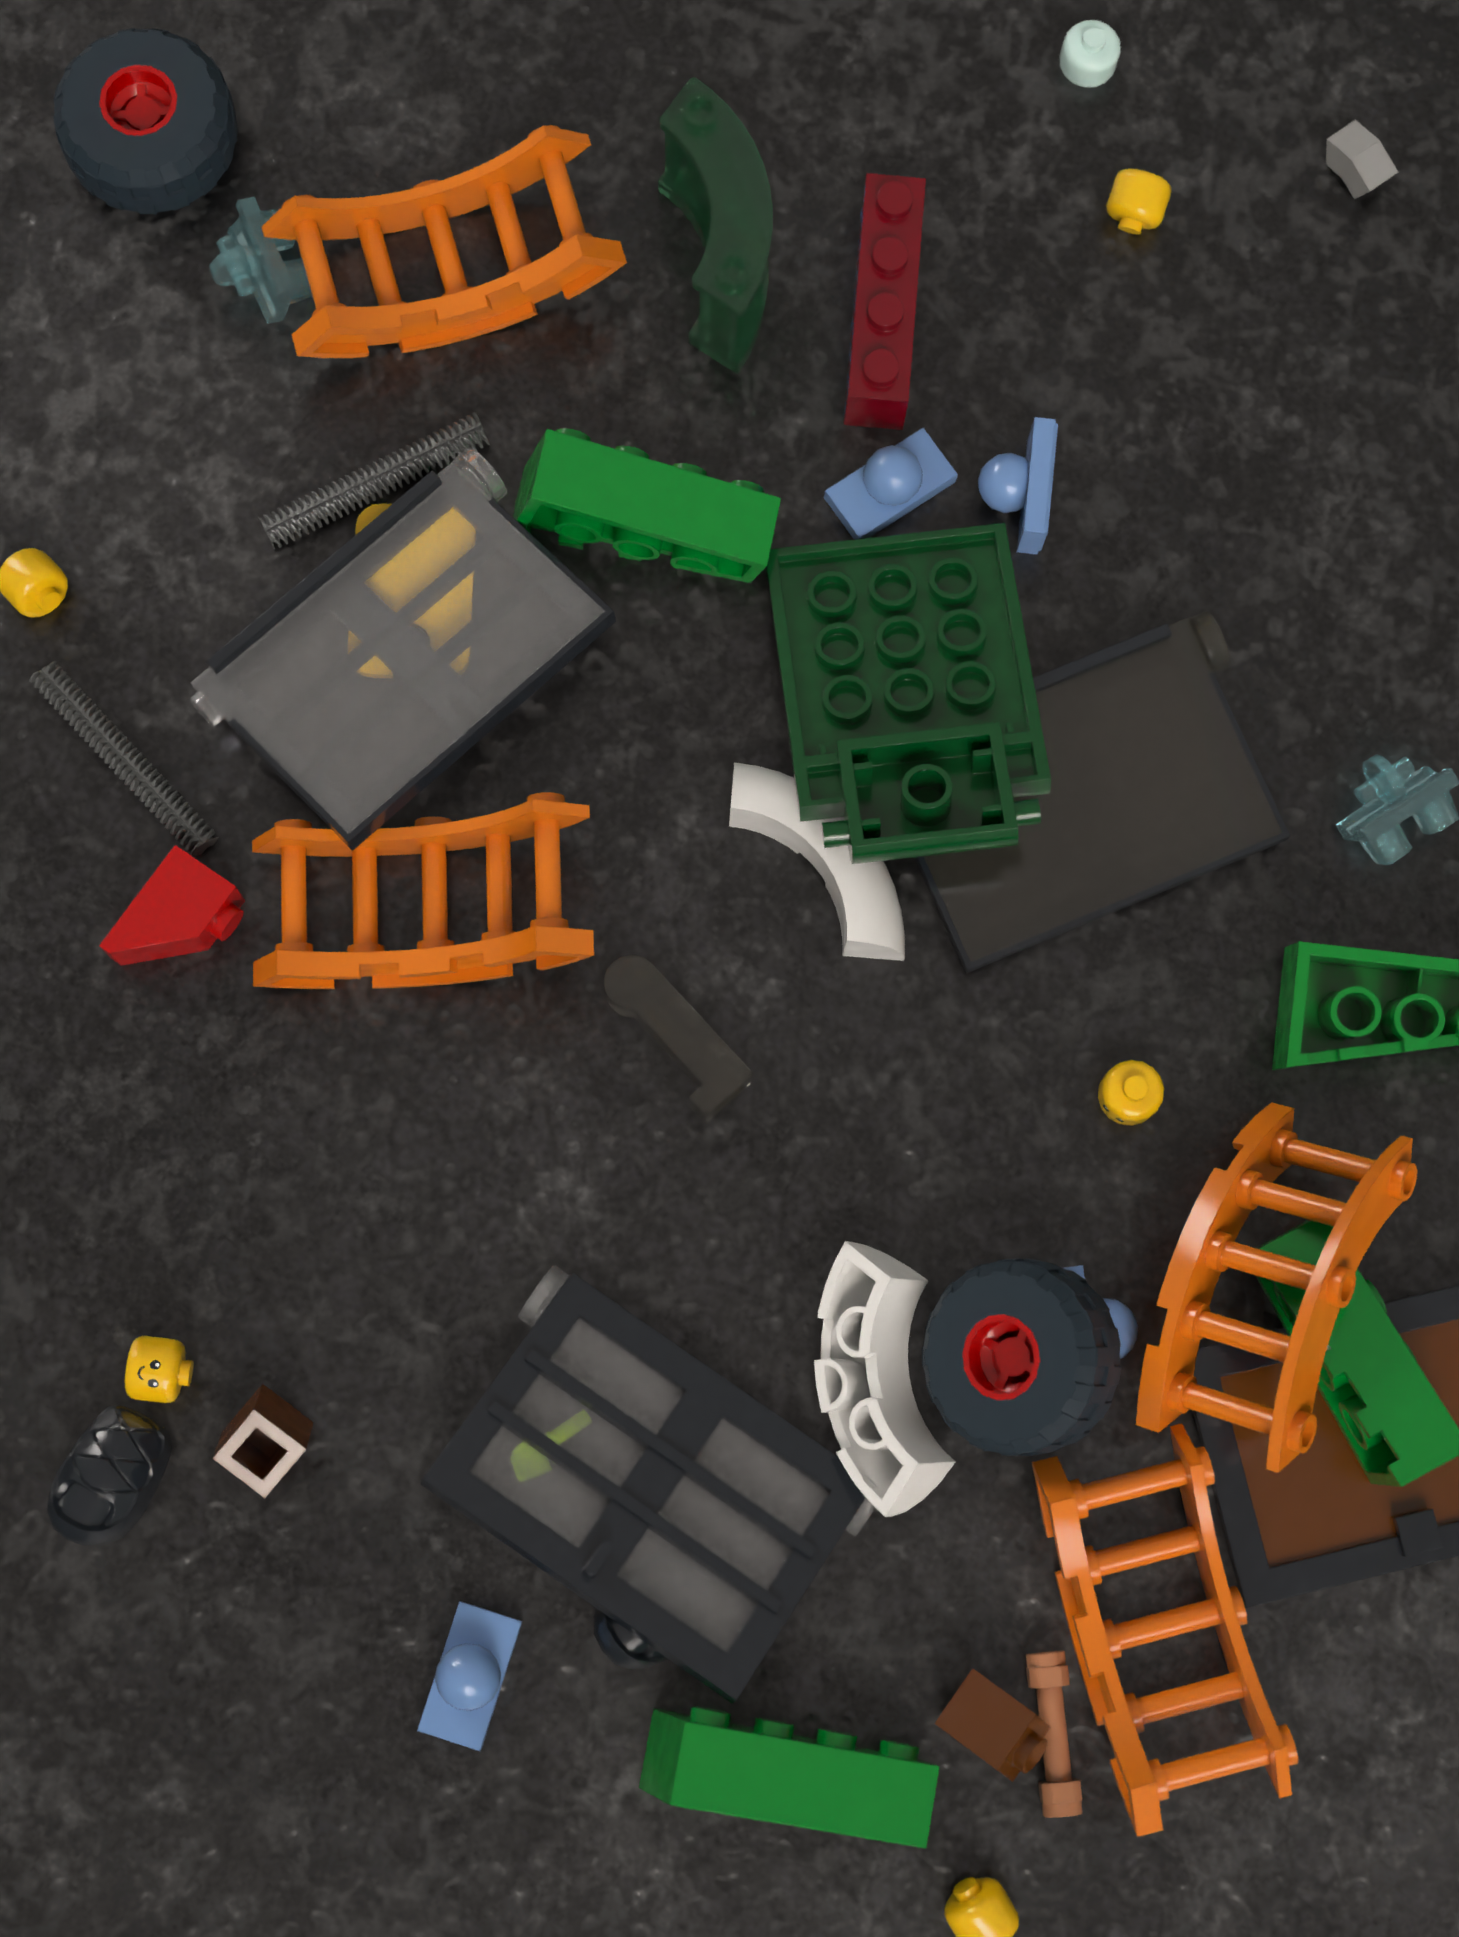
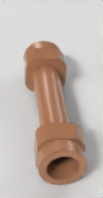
M1065 1651L1026 1654L1028 1688L1036 1689L1039 1717L1050 1726V1729L1044 1736L1047 1740V1746L1043 1753L1046 1780L1038 1782L1043 1817L1056 1818L1083 1814L1081 1782L1078 1778H1072L1062 1686L1070 1685Z

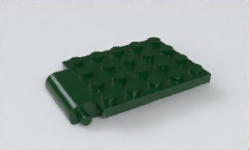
M1005 523L770 549L766 573L800 822L844 817L842 821L822 823L824 848L848 846L851 864L1017 846L1019 838L1018 826L1040 824L1041 812L1038 799L1014 801L1013 798L1050 794L1051 775Z

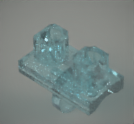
M255 197L237 200L236 208L240 216L229 227L228 236H224L217 241L221 254L211 262L209 266L210 273L214 282L218 285H235L240 296L254 293L267 324L283 321L289 304L312 297L303 260L299 258L283 262L279 251L293 248L295 240L264 237L261 226L280 209L260 211Z
M1376 754L1363 762L1362 768L1367 781L1354 789L1357 799L1366 805L1338 822L1336 826L1344 840L1360 841L1362 847L1375 863L1392 864L1409 853L1412 848L1399 824L1413 815L1422 834H1434L1442 831L1459 820L1452 796L1449 793V790L1459 785V781L1453 769L1449 767L1437 773L1430 767L1423 766L1415 772L1412 762L1407 757H1403L1394 764H1391L1383 756Z

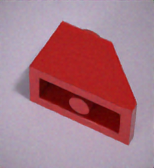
M174 845L99 947L121 966L208 951L217 938L224 941L237 928L244 914L240 907L245 902V899L235 885Z

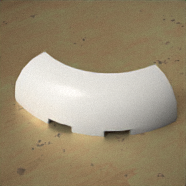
M734 762L729 827L747 829L771 837L789 847L795 853H801L816 868L826 882L825 886L837 910L842 933V956L904 961L905 932L902 910L896 888L885 863L877 861L851 864L848 846L824 848L822 823L842 821L844 817L800 822L795 780L793 777L760 766Z
M845 1241L831 1268L818 1310L817 1318L824 1320L821 1335V1359L814 1360L816 1388L821 1413L829 1414L835 1436L841 1447V1450L836 1452L841 1463L866 1499L884 1517H892L908 1511L921 1502L943 1480L955 1464V1461L942 1449L925 1425L918 1410L909 1377L908 1342L910 1327L917 1303L928 1280L888 1254L867 1245Z

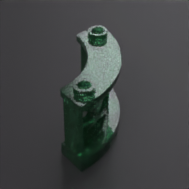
M690 78L660 118V128L665 132V172L658 180V191L670 199L685 214L706 249L692 277L693 288L700 292L699 317L689 332V343L738 374L753 349L765 315L768 292V258L773 230V205L770 184L763 160L742 121L712 89L699 79Z

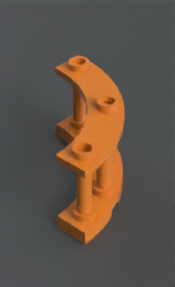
M543 125L533 130L527 136V139L494 159L441 181L427 180L409 190L367 197L315 198L312 195H298L286 200L282 204V208L261 227L264 237L297 240L316 310L312 313V317L291 334L297 356L360 358L368 357V346L399 343L401 353H407L471 339L536 316L535 303L563 291L564 297L569 300L601 282L624 266L627 261L621 241L593 237L592 234L586 233L565 165L591 145L588 134L564 130L554 125ZM545 178L563 240L560 242L559 247L538 260L531 262L512 194ZM490 205L509 271L503 277L476 287H470L466 281L449 219ZM426 225L445 293L441 297L407 303L401 299L383 234L405 231ZM360 239L378 306L347 307L345 304L339 303L322 240Z
M535 793L527 796V801L520 805L484 816L459 821H452L445 817H423L415 820V826L380 828L353 851L332 829L312 828L310 821L300 819H286L275 822L273 828L252 840V852L281 855L282 943L275 945V951L253 962V987L335 989V979H361V977L372 976V989L448 985L513 976V964L536 960V969L543 971L594 956L593 930L569 928V921L562 918L560 829L590 818L589 805L565 803V796L559 793ZM534 837L536 919L530 921V928L515 932L513 931L511 842ZM486 846L488 932L481 934V941L455 945L453 940L448 939L446 852ZM421 854L423 940L417 942V949L385 951V946L378 944L377 856ZM306 856L352 857L353 944L347 946V952H314L313 944L307 943Z
M1271 1102L1256 1114L1233 1140L1234 1149L1240 1151L1227 1171L1214 1168L1182 1230L1156 1305L1168 1309L1159 1346L1147 1344L1138 1393L1136 1425L1159 1433L1177 1417L1191 1409L1270 1435L1266 1469L1279 1473L1300 1453H1306L1313 1443L1317 1429V1418L1312 1414L1326 1349L1339 1310L1346 1307L1352 1298L1356 1284L1355 1272L1374 1237L1395 1209L1402 1202L1407 1201L1413 1193L1417 1180V1167L1415 1163H1411L1413 1138L1401 1135L1384 1150L1377 1160L1298 1140L1297 1134L1293 1132L1294 1108ZM1293 1164L1356 1181L1359 1184L1347 1203L1273 1182ZM1258 1206L1333 1226L1316 1265L1236 1243L1235 1240L1251 1211L1255 1210ZM1227 1268H1232L1306 1290L1291 1336L1212 1313L1209 1306L1221 1272L1226 1271ZM1204 1337L1284 1362L1274 1409L1197 1384L1194 1370L1200 1340Z
M1182 1423L1170 1426L1175 1460L1081 1484L1078 1479L1068 1481L1057 1456L1032 1462L1045 1534L1047 1538L1054 1537L1061 1570L1054 1573L1075 1654L1097 1726L1105 1725L1116 1758L1110 1760V1765L1137 1837L1163 1830L1159 1801L1169 1799L1168 1791L1265 1766L1280 1799L1292 1795L1289 1766L1298 1764V1755L1292 1734L1286 1724L1277 1726L1252 1663L1240 1627L1247 1624V1614L1242 1596L1237 1586L1229 1587L1206 1487L1215 1483L1210 1457L1204 1446L1194 1447ZM1180 1487L1188 1524L1187 1527L1094 1551L1092 1545L1084 1546L1080 1519L1089 1516L1088 1510ZM1194 1552L1207 1600L1113 1624L1111 1619L1102 1620L1094 1590V1585L1102 1584V1576ZM1215 1626L1229 1674L1136 1698L1133 1692L1124 1694L1113 1660L1122 1657L1121 1650ZM1239 1699L1253 1740L1160 1764L1157 1758L1147 1760L1138 1733L1144 1732V1724Z

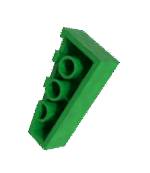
M561 428L553 431L546 429L523 469L512 517L530 534L532 528L558 533V544L583 550L584 543L605 542L612 544L619 557L637 561L653 560L659 558L660 554L671 556L670 564L674 568L751 583L767 566L781 498L764 493V489L760 485L750 481L734 480L729 483L708 477L707 472L696 465L676 463L671 466L651 460L645 451L635 447L617 446L611 448L591 442V438L587 434L578 430Z
M1301 941L1284 947L1272 1070L1459 1046V959Z
M1307 1220L1256 1248L1316 1265L1333 1226ZM1357 1268L1355 1272V1289L1347 1306L1339 1310L1326 1349L1317 1388L1370 1483L1403 1487L1459 1456V1428L1418 1365L1411 1349L1401 1338L1387 1316L1386 1306L1381 1295L1368 1279L1365 1280ZM1256 1276L1287 1334L1291 1336L1306 1290Z
M692 1706L690 1715L653 1708L639 1789L666 1804L926 1849L940 1766L918 1759L920 1747L880 1740L879 1751L856 1747L858 1736L838 1731L818 1729L817 1739L793 1735L795 1725L776 1720L756 1717L754 1727L730 1723L731 1713Z

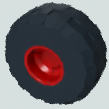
M131 28L120 30L107 37H101L87 45L83 52L72 59L65 68V73L56 87L53 99L55 104L53 121L64 157L82 186L93 196L95 195L105 201L109 206L122 211L139 212L140 214H157V212L168 210L175 211L190 205L192 201L202 195L205 196L213 189L223 173L227 172L233 159L235 142H237V120L231 93L221 70L212 57H209L200 49L199 45L186 37L183 38L170 33L168 30L157 28Z
M1029 1258L1001 1259L992 1263L980 1264L966 1271L958 1280L951 1282L940 1295L941 1298L934 1310L931 1311L925 1327L926 1334L924 1346L922 1347V1366H924L926 1387L931 1401L935 1403L943 1417L942 1419L953 1432H957L969 1441V1444L983 1451H994L1008 1456H1034L1061 1450L1060 1448L1078 1442L1091 1432L1090 1430L1100 1419L1104 1418L1112 1404L1111 1401L1115 1389L1119 1385L1122 1368L1120 1366L1121 1343L1118 1328L1114 1325L1109 1307L1102 1296L1090 1287L1087 1280L1074 1271L1063 1269L1055 1263Z

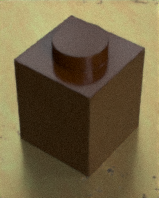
M262 1384L222 1431L213 1459L265 1498L307 1449L313 1422Z
M973 1668L935 1722L938 1727L1012 1782L1020 1771L1028 1773L1038 1763L1047 1746V1740L1044 1736L1050 1729V1726L1038 1715Z

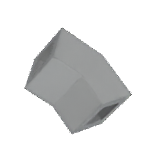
M1356 120L1327 139L1326 165L1343 179L1354 199L1370 192L1398 173L1381 141Z

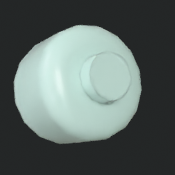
M1085 20L1075 24L1067 32L1060 53V67L1064 75L1072 83L1082 87H1096L1105 83L1113 76L1120 56V40L1115 30L1101 21Z

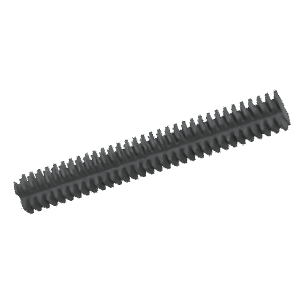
M473 412V417L467 415L466 420L459 419L460 424L452 422L453 427L446 425V430L440 428V434L434 431L432 432L433 437L426 435V440L420 438V444L414 441L412 442L413 447L405 445L406 450L399 448L400 455L393 451V458L390 455H385L386 461L383 458L378 459L379 464L373 461V468L368 464L365 465L366 471L363 468H358L359 474L356 471L351 472L352 477L346 474V481L338 478L339 484L332 481V487L326 484L324 485L325 490L318 488L319 495L315 491H311L312 498L305 494V501L302 498H297L298 504L295 501L290 502L292 508L285 504V511L277 508L278 515L271 511L272 518L264 514L265 521L261 518L259 520L273 548L275 549L274 542L279 548L282 547L281 539L284 540L286 545L289 544L288 535L295 541L294 532L301 538V529L306 534H309L308 526L315 531V522L321 528L323 526L321 519L326 524H329L328 516L335 521V512H337L340 518L343 517L341 509H344L348 515L349 505L353 511H356L355 502L362 508L361 499H364L367 505L370 504L368 496H371L376 501V492L382 498V489L385 490L387 495L390 494L388 486H391L396 491V482L403 488L402 479L409 485L408 476H411L414 482L417 481L416 472L423 478V469L427 474L430 473L429 466L432 467L434 472L437 471L435 463H438L443 468V459L449 465V456L452 457L454 462L457 461L455 453H458L462 459L463 449L467 455H470L469 446L476 452V443H478L481 449L483 448L482 440H485L487 445H490L478 415Z
M56 661L51 662L43 667L42 670L32 674L29 682H35L33 687L40 688L39 693L44 694V699H50L48 703L53 704L55 710H60L58 714L65 715L64 720L69 721L70 726H75L74 731H80L79 736L85 737V742H90L89 747H95L94 752L100 753V758H105L104 763L110 764L109 768L115 769L114 773L116 775L120 774L119 779L125 780V785H130L129 790L135 791V796H140L139 800L145 802L144 806L151 807L150 812H156L155 817L161 818L160 823H166L165 828L171 829L170 833L172 835L176 834L175 839L181 840V845H186L185 850L191 851V856L202 854L208 847L217 842L219 837H212L215 834L214 829L212 828L207 832L211 828L208 823L202 827L205 821H203V818L199 819V813L196 812L192 816L195 812L194 808H189L190 805L187 801L182 804L185 801L183 796H180L177 790L173 792L175 789L168 783V780L163 781L165 779L163 775L157 772V769L153 770V764L147 761L148 759L144 758L141 752L139 753L137 747L134 748L132 742H129L126 736L124 737L122 731H119L117 726H114L112 721L107 718V715H104L102 710L91 702L92 699L81 691V687L76 686L77 683L66 675V671L61 670L62 667L58 664L56 665Z

